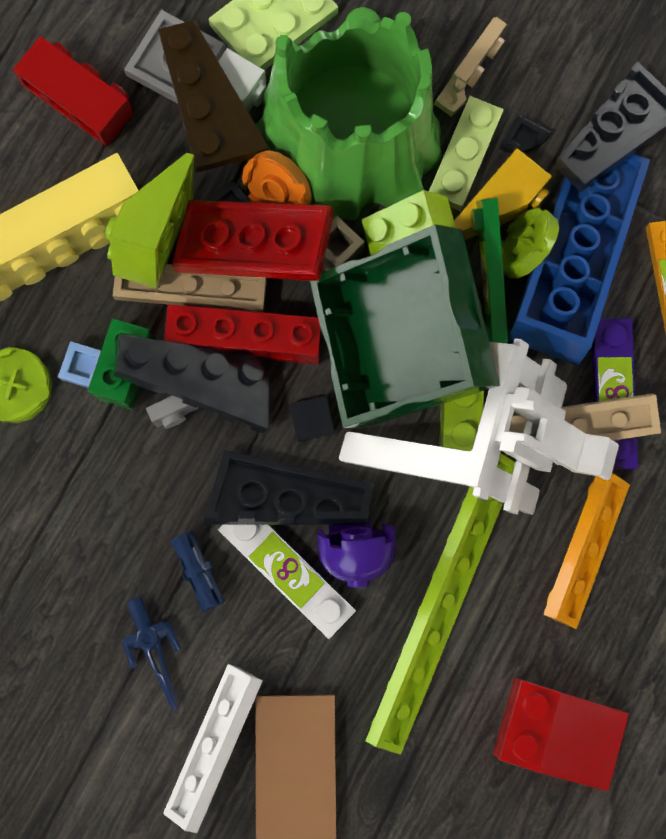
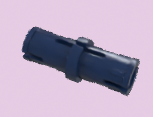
M189 531L186 533L187 536L185 533L181 534L170 542L185 571L182 574L185 582H190L200 604L201 611L206 612L209 608L211 610L223 604L225 599L222 597L211 573V570L214 569L211 562H206L194 532Z

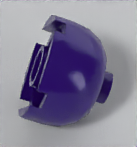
M366 521L365 525H328L329 533L327 534L322 529L318 530V551L321 563L327 572L337 579L347 581V585L350 587L369 586L371 584L370 580L383 575L391 567L395 558V527L390 524L382 523V530L371 529V521Z

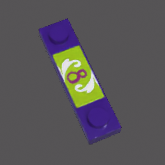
M632 318L600 319L592 343L594 402L635 396ZM637 437L613 440L619 445L613 470L638 469Z

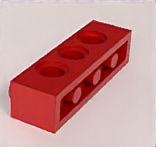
M168 304L164 341L267 357L270 361L319 365L322 332L317 317Z

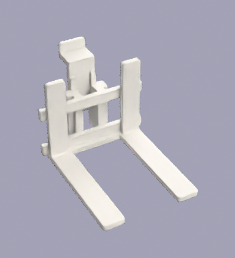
M514 339L513 344L489 342L500 386L491 388L488 391L472 451L468 452L347 432L339 460L349 464L466 485L474 489L472 495L477 498L488 500L490 496L505 503L503 510L518 515V511L533 515L540 491L526 482L530 467L539 471L551 472L554 462L575 473L598 476L601 479L609 480L612 475L619 445L609 437L585 434L564 420L566 411L560 407H562L567 384L555 376L557 364L550 359H543L540 366L526 356L529 344L522 339ZM514 412L527 419L524 433L509 431ZM501 451L516 459L512 475L497 467Z

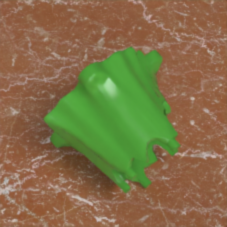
M360 7L352 10L344 23L336 31L325 32L319 30L303 45L297 46L287 35L277 37L270 81L264 91L261 103L263 115L255 125L269 147V151L279 152L288 157L303 171L310 184L312 193L310 205H329L334 211L333 219L338 216L342 219L355 220L367 204L378 203L389 207L424 190L421 182L422 176L437 168L442 161L440 122L433 113L430 54L428 48L424 50L419 49L415 33L411 28V16L406 12H400L396 15L395 21L387 17H383L380 20L375 11L370 8Z

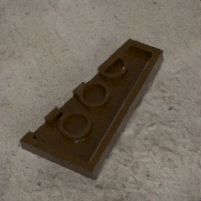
M195 20L158 29L191 154L194 155L196 172L199 173L251 159L257 153L269 151V147Z

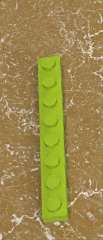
M500 453L497 467L512 475L516 462ZM469 487L467 495L462 502L460 512L448 536L444 551L433 573L430 585L418 609L416 619L365 740L375 747L400 755L503 505L502 502L490 496L488 500L473 496L474 489Z

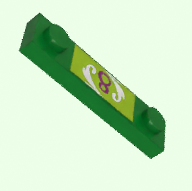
M498 198L476 201L477 209L471 210V223L473 232H479L485 327L489 342L508 344Z

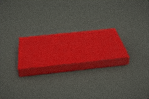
M188 200L171 266L177 273L320 281L334 211L329 205Z

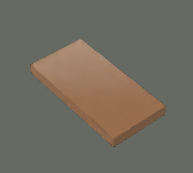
M335 694L256 695V839H336Z

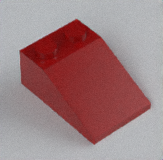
M514 677L493 755L500 761L541 774L609 791L629 713Z

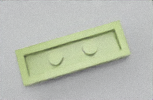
M472 96L469 97L429 190V192L447 196L450 207L459 211L463 208L504 110Z

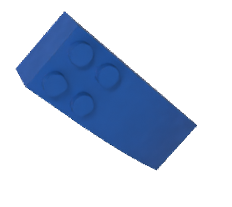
M634 154L582 192L564 176L551 214L558 219L559 232L557 240L543 262L528 275L508 333V341L514 343V339H522L529 344V348L579 366L592 346L647 172L649 159Z

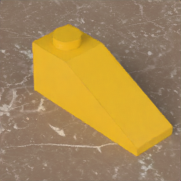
M516 149L454 220L456 228L462 229L464 240L479 234V232H473L471 223V210L477 209L476 201L498 198L500 225L516 219L530 207L538 208L550 193L546 187L552 176L519 149Z

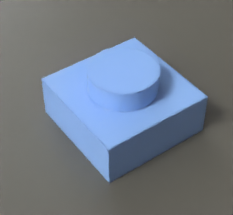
M70 341L58 378L88 388L101 350Z

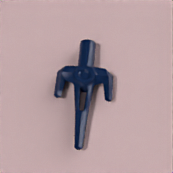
M142 597L127 602L138 631L127 636L122 642L130 668L135 669L137 663L133 648H141L144 651L171 709L176 710L179 706L168 674L161 647V639L167 635L176 651L181 649V645L172 623L160 622L152 626ZM152 649H156L163 670L162 673L159 672L152 656Z

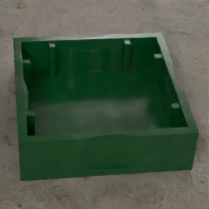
M435 224L388 244L381 251L370 257L351 260L321 273L320 281L310 280L321 332L324 335L329 350L331 377L343 428L373 426L500 386L462 229Z

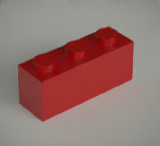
M40 36L12 69L23 87L106 147L134 114L128 101L130 97L120 86L112 83L110 86L100 79V74L86 62H83L81 65L72 59V54L57 41L51 44Z

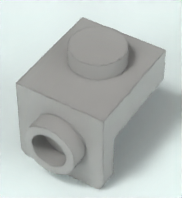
M170 396L147 407L146 410L156 427L163 425L167 429L186 420L184 415L199 408L182 403L183 399Z

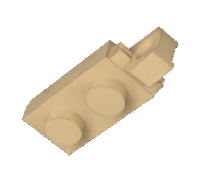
M494 17L436 99L434 103L436 107L452 117L464 105L466 101L464 90L466 84L473 88L485 70L480 66L486 56L493 59L505 42L500 37L507 25L498 17Z

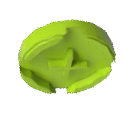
M533 208L521 214L508 226L506 231L509 235L505 242L501 240L503 274L509 279L520 278L529 274L543 262L557 240L559 224L556 217L547 210Z
M11 347L0 350V421L21 423L33 419L44 410L51 397L52 379L49 369L37 355L27 350Z

